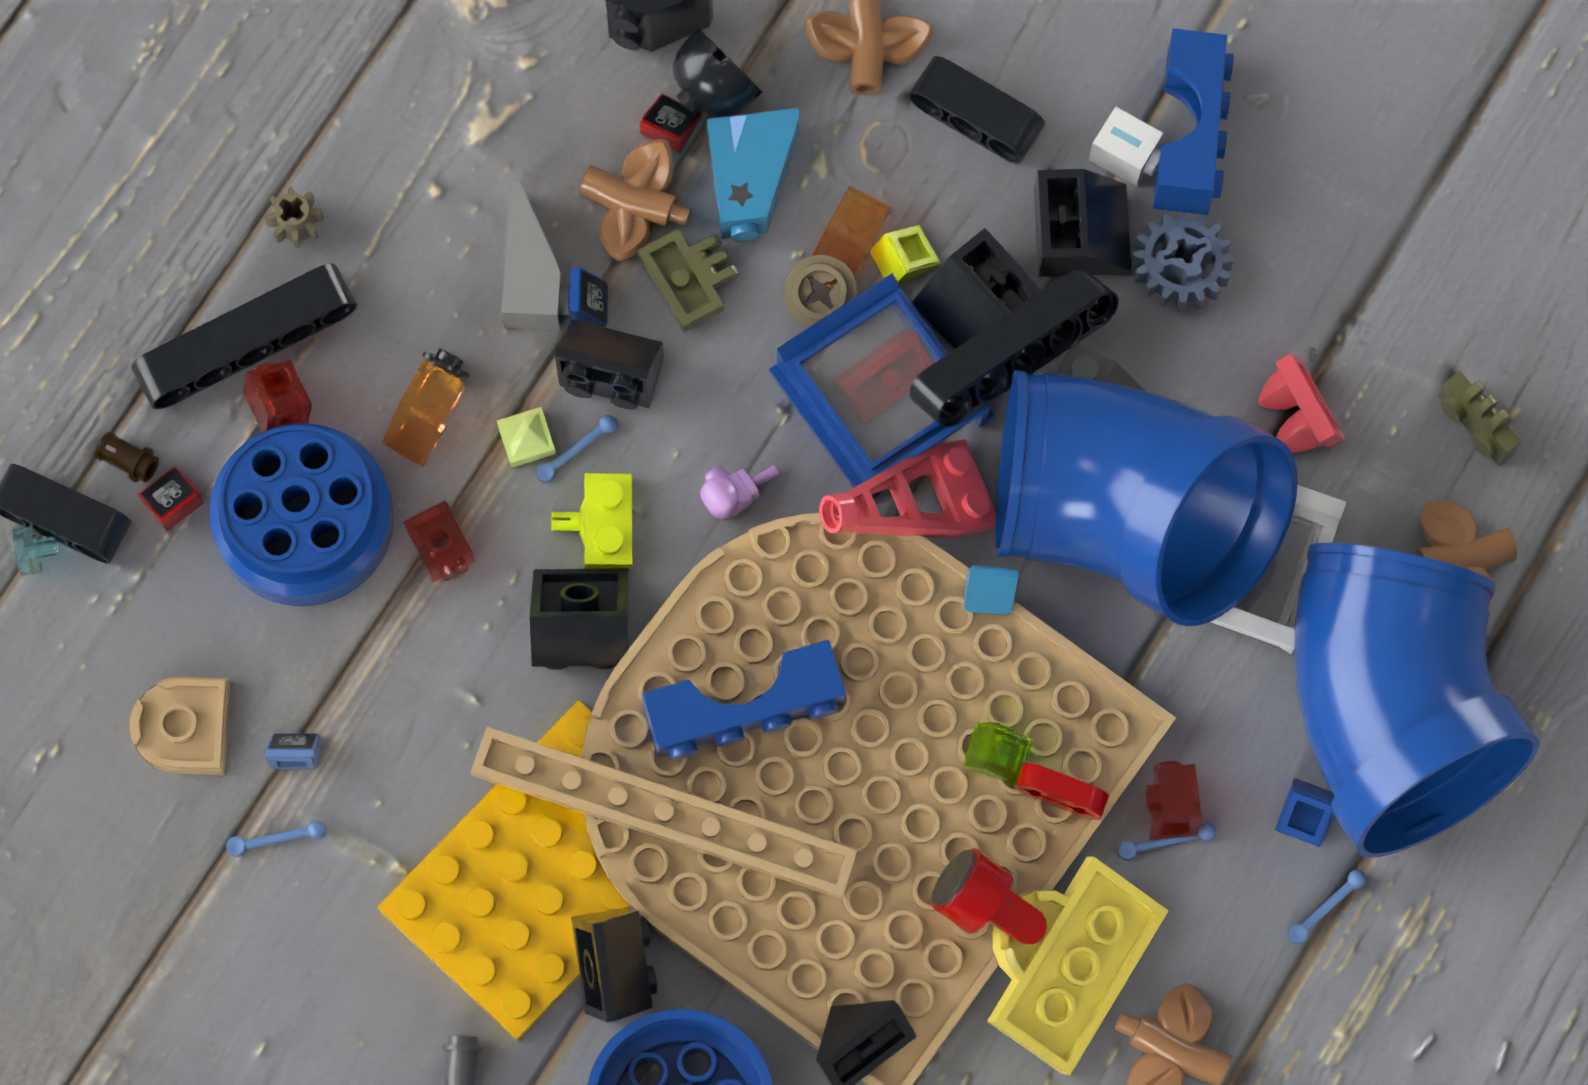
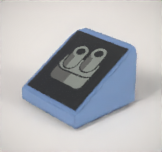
M316 733L272 734L265 750V758L272 769L319 768L320 737Z

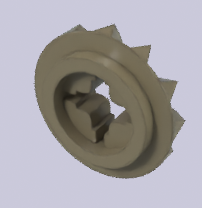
M814 255L801 260L789 272L784 285V300L793 318L800 324L810 327L855 298L859 288L853 271L842 261L828 255ZM811 276L823 285L830 282H838L833 285V289L828 293L833 308L820 300L805 304L815 293V289L812 286L814 283L810 279Z

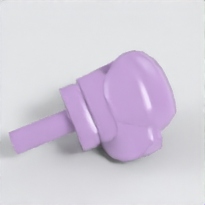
M772 465L749 477L744 469L730 474L722 467L715 466L705 474L706 483L700 490V498L707 510L715 518L729 520L744 511L753 501L759 498L757 487L779 475L778 470Z

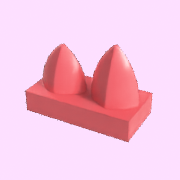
M1290 353L1275 362L1278 370L1264 384L1258 404L1261 407L1273 410L1290 409L1296 406L1300 408L1283 424L1276 438L1283 441L1292 453L1305 452L1320 445L1331 448L1345 440L1302 359Z

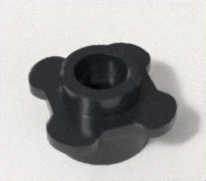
M441 348L438 349L436 355L425 351L422 355L428 359L422 371L452 388H456L461 377L468 379L470 376L468 372L460 369L464 363L462 359Z

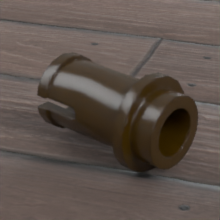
M107 432L101 438V442L115 448L116 452L113 453L97 445L95 451L96 459L128 473L129 479L133 482L140 480L148 482L154 476L159 465V458L154 456V451L151 448L144 447L141 449L112 432Z

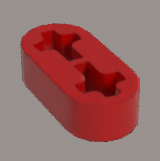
M1023 763L1015 784L1016 789L1028 796L1095 820L1102 818L1109 799V794L1098 787L1033 763Z

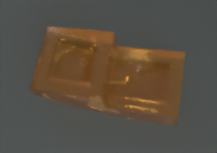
M849 186L812 256L828 255L837 258L853 271V275L856 278L867 259V252L890 213V206ZM835 281L834 283H831V282H830L829 284H826L825 286H827V287L833 289V285H835V284L838 283V282H837V281Z
M423 359L395 411L382 444L424 467L447 428L444 425L446 419L467 384Z

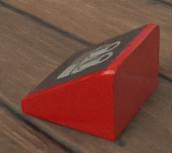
M661 94L642 117L639 123L640 134L652 140H667L671 149L681 154L700 121L702 113L698 112L694 115L684 104Z
M176 466L137 494L166 531L204 504L199 492Z

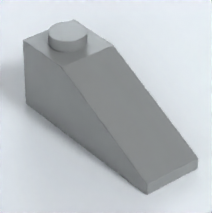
M511 181L501 311L504 328L560 330L561 315H569L570 287H563L561 271L521 182Z

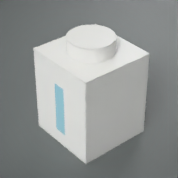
M1115 106L1092 143L1089 161L1137 187L1145 173L1152 177L1156 172L1160 145L1164 133Z

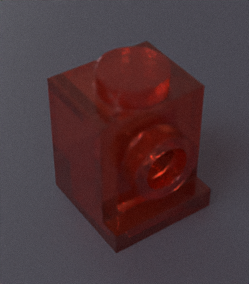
M291 359L276 364L271 362L263 363L256 366L253 370L247 371L243 394L261 429L260 433L278 426L309 422L312 402Z
M446 500L403 521L407 535L432 582L441 578L444 581L453 580L463 575L469 569L468 565L475 562L473 552ZM444 536L449 539L448 544L443 548H436L431 544Z
M1164 761L1154 766V783L1146 785L1147 810L1149 814L1152 813L1149 827L1150 840L1198 837L1202 814L1195 764L1182 765L1177 761Z

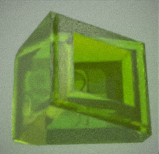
M979 722L974 728L963 766L971 771L1015 785L1023 763L1027 762L1033 740L997 722Z

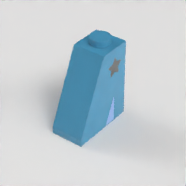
M799 108L707 119V138L721 239L732 237L734 241H750L756 239L759 234L768 232L799 136Z

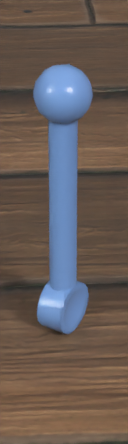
M611 415L603 416L599 421V426L550 464H540L536 469L538 480L542 483L551 482L555 478L556 470L603 433L613 432L617 427L616 418Z
M313 821L305 828L248 840L234 836L227 841L226 848L232 856L240 857L245 854L247 849L309 836L313 839H321L326 834V826L321 821Z
M1203 822L1197 829L1137 844L1129 840L1123 841L1118 847V855L1122 860L1130 861L1135 858L1136 853L1197 838L1205 841L1211 840L1216 834V828L1210 822Z
M1361 870L1351 871L1347 878L1348 881L1301 925L1296 924L1289 929L1288 939L1290 942L1296 945L1304 943L1307 939L1308 931L1354 888H1362L1366 884L1367 878L1365 873Z

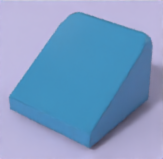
M973 565L970 567L965 580V611L998 615L1010 614L1016 592L1018 571L1013 568Z

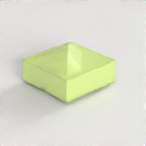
M542 407L497 420V426L511 468L556 454Z

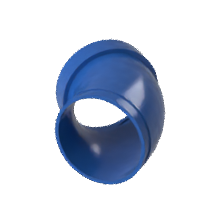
M1015 370L1008 394L1000 452L995 521L996 556L1004 558L1008 556L1025 557L1026 560L1057 563L1105 575L1123 582L1133 598L1169 620L1183 626L1202 625L1221 617L1236 606L1259 582L1279 551L1289 528L1296 503L1298 476L1295 459L1283 441L1239 417L1229 415L1215 417L1184 403L1115 383L1043 373V375L1027 374L1026 371Z
M1316 543L1308 548V564L1306 573L1302 576L1295 620L1294 664L1298 700L1311 747L1320 770L1334 794L1331 804L1334 816L1361 856L1370 858L1387 856L1411 848L1444 832L1490 802L1506 789L1531 763L1538 751L1539 740L1512 699L1505 694H1497L1490 679L1486 659V633L1490 615L1488 611L1490 598L1493 597L1496 586L1492 580L1479 573L1453 564L1400 551L1355 544Z

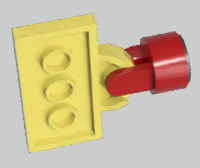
M976 848L964 850L946 866L938 878L932 892L933 909L967 933L976 932L988 921L994 925L993 951L999 966L1012 981L987 1022L1062 1075L1070 1076L1169 910L1095 857H1086L1064 895L1050 890H1028L1017 895L1009 889L1012 880L1010 872Z

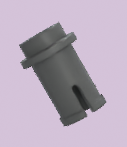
M466 1035L448 1036V1045H443V1051H448L446 1085H475L477 1053L482 1052V1047L477 1046L478 1037Z

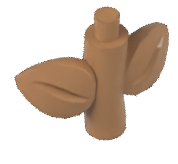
M852 0L849 3V16L834 11H823L811 15L805 21L808 39L820 57L830 62H847L852 60L850 91L858 95L879 93L882 90L884 61L891 64H905L912 61L925 49L932 37L934 25L928 21L908 15L892 16L882 21L881 3L878 0Z
M652 140L633 149L625 157L621 170L622 179L593 165L588 167L584 175L580 195L609 209L599 225V236L606 251L615 260L624 261L637 254V250L644 247L651 234L649 222L667 227L670 221L683 226H687L692 209L677 204V196L664 192L671 182L674 170L673 153L667 140Z
M1443 500L1425 503L1421 512V529L1431 546L1418 548L1416 555L1474 571L1490 580L1487 569L1516 560V542L1509 529L1476 538L1477 529L1473 516L1465 507Z
M1184 983L1173 988L1160 1003L1157 1020L1144 1013L1138 1019L1123 1011L1121 1012L1114 1029L1130 1036L1129 1045L1145 1053L1131 1067L1128 1085H1184L1185 1075L1203 1080L1212 1085L1221 1084L1230 1066L1232 1055L1199 1043L1205 1039L1212 1025V1011L1205 996L1193 985Z

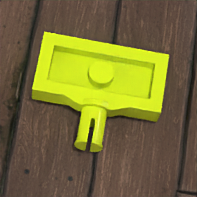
M585 473L584 500L579 512L551 511V531H579V536L584 545V569L628 568V570H631L632 474Z

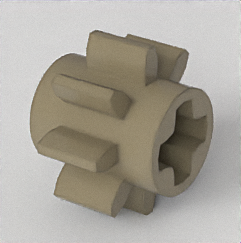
M289 187L287 194L280 198L270 197L274 213L264 215V219L268 227H276L273 235L277 243L282 242L286 238L289 241H293L296 248H300L301 241L309 236L314 239L319 237L314 222L324 220V215L321 208H312L315 203L312 192L301 196L295 193L292 187ZM302 214V218L300 220L296 219L298 216ZM291 215L292 217L287 221L286 217Z

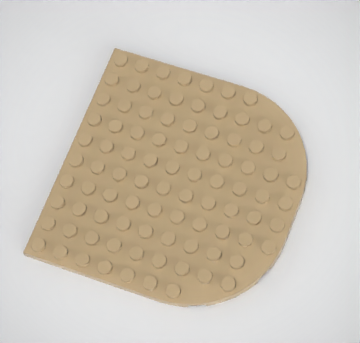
M819 513L800 514L776 519L749 529V532L710 552L691 569L625 653L605 682L594 705L586 730L582 758L858 850L842 899L585 813L584 817L596 856L607 877L623 900L632 909L639 910L640 917H645L648 925L816 1050H819L831 1006L888 1000L897 1002L917 1037L861 1079L860 1082L864 1085H913L999 965L993 951L994 925L988 921L976 932L967 933L933 909L932 892L946 866L962 851L976 848L1011 873L1012 880L1009 889L1015 894L1019 895L1028 890L1052 891L1177 717L1016 601L1013 602V608L1008 615L965 611V580L970 568L923 536L850 533L845 531L830 533L824 528ZM822 641H830L846 692L843 704L837 706V713L817 720H810L809 714L790 719L791 726L773 733H764L763 728L744 732V740L728 746L718 747L716 741L697 746L698 753L679 760H671L669 754L662 757L657 756L641 703L642 693L690 680L703 695L713 701L728 705L749 703L764 695L775 683L779 675L782 653ZM980 726L1026 741L1013 782L967 767ZM1023 763H1033L1091 784L1108 793L1109 799L1100 820L1086 818L1020 792L1015 788V784Z

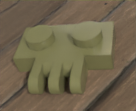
M676 229L637 250L638 258L683 332L724 311V304L715 290L735 280L741 274L736 265L728 266L718 272L717 269L727 264L731 260V256L724 249L709 257L708 253L716 250L722 244L717 234L711 235L689 247L680 231Z
M1459 371L1448 379L1438 395L1442 400L1441 407L1453 422H1461L1472 435L1471 441L1477 451L1487 459L1491 457L1500 466L1513 456L1521 440L1506 424L1510 418L1509 413L1505 409L1498 411L1495 408L1498 401L1492 394L1485 397L1483 392L1486 387L1478 380L1471 384L1464 374Z

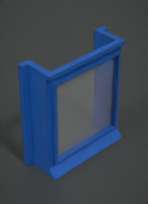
M893 273L778 347L777 362L769 368V373L853 488L910 456L915 458L927 452L972 421H975L981 427L995 418L994 412L987 404L958 425L945 428L911 400L910 388L917 375L949 354V351L918 309L912 304V301L897 283ZM880 492L872 494V497L875 498Z

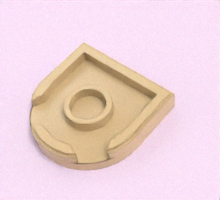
M166 678L157 682V685L150 688L140 700L138 699L130 716V735L142 758L154 768L167 773L225 775L231 685L229 678Z

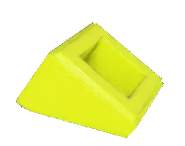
M920 225L884 234L870 251L883 278L893 273L899 285L923 275L941 264Z

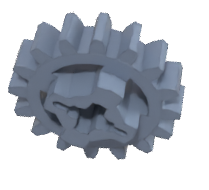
M1166 212L1162 214L1160 226L1149 221L1144 231L1145 235L1138 234L1134 247L1137 251L1133 252L1131 265L1139 268L1136 269L1134 280L1135 282L1147 281L1144 295L1146 297L1152 296L1155 293L1161 295L1159 306L1163 308L1168 304L1169 300L1176 301L1178 311H1183L1186 301H1192L1193 305L1200 309L1203 306L1205 295L1215 301L1221 290L1219 286L1226 287L1231 274L1227 271L1231 270L1234 262V257L1226 254L1231 242L1229 239H1217L1221 228L1218 224L1209 229L1203 226L1205 215L1200 214L1195 222L1189 221L1187 213L1181 212L1179 219L1173 221L1172 217ZM1162 241V251L1157 253V257L1152 258V251ZM1212 263L1211 273L1202 280V270L1207 269L1208 264Z

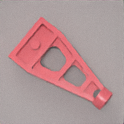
M965 439L937 444L915 458L910 456L849 491L824 496L819 506L821 522L830 533L845 531L850 533L901 536L921 535L923 537L956 539L992 531L995 528L996 509ZM921 476H928L943 509V513L919 511L908 484ZM889 489L900 516L881 517L872 494Z

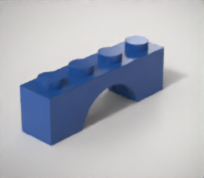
M1172 28L1167 52L1164 92L1180 100L1190 110L1196 127L1186 137L1161 145L1156 168L1153 209L1208 215L1212 198H1221L1224 171L1216 170V159H1224L1227 131H1220L1219 125L1220 119L1227 120L1231 96L1230 92H1222L1223 81H1231L1234 54L1226 53L1227 35Z
M826 640L782 653L779 675L775 683L764 695L749 703L728 705L713 701L703 695L690 680L642 693L641 703L657 756L662 757L669 754L671 760H679L698 753L697 746L716 741L718 747L740 742L745 739L744 732L763 728L764 733L777 732L791 726L790 719L809 714L810 720L831 716L838 712L837 706L843 704L846 692L830 641Z

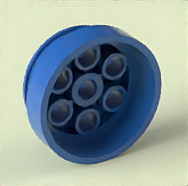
M308 423L287 424L266 430L254 436L239 447L227 460L216 479L210 500L212 535L226 566L247 589L262 598L283 605L313 606L339 599L358 588L373 574L383 560L393 531V504L384 474L378 463L366 448L355 439L341 431L323 425ZM321 453L328 456L326 464L319 469H309L304 466L306 459L312 454ZM266 461H277L281 464L277 473L269 477L258 475L257 470ZM350 488L358 492L354 501L349 504L339 505L333 501L335 494L342 489ZM305 496L310 499L308 506L300 512H290L286 509L287 503L293 497ZM257 503L262 506L260 514L254 519L245 520L238 517L240 510L247 504ZM325 531H333L339 534L338 541L329 548H320L315 545L316 538ZM284 538L292 542L290 549L282 555L275 556L267 552L269 545L276 539Z
M691 1009L658 1011L643 1016L625 1026L602 1049L593 1065L587 1085H641L635 1079L636 1070L644 1063H654L663 1071L661 1080L655 1085H773L770 1071L763 1056L754 1043L740 1029L718 1016ZM693 1053H702L710 1059L711 1067L702 1076H691L683 1068L685 1059Z

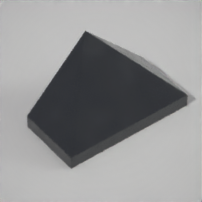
M894 1000L831 1006L816 1061L830 1085H855L917 1036L899 1004Z

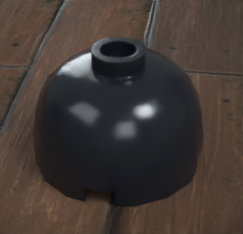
M699 28L683 43L676 54L673 63V76L678 86L682 89L676 97L694 115L702 109L713 117L733 116L743 111L763 92Z

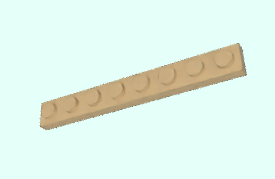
M488 726L485 729L471 769V776L839 899L843 897L858 852L856 849Z

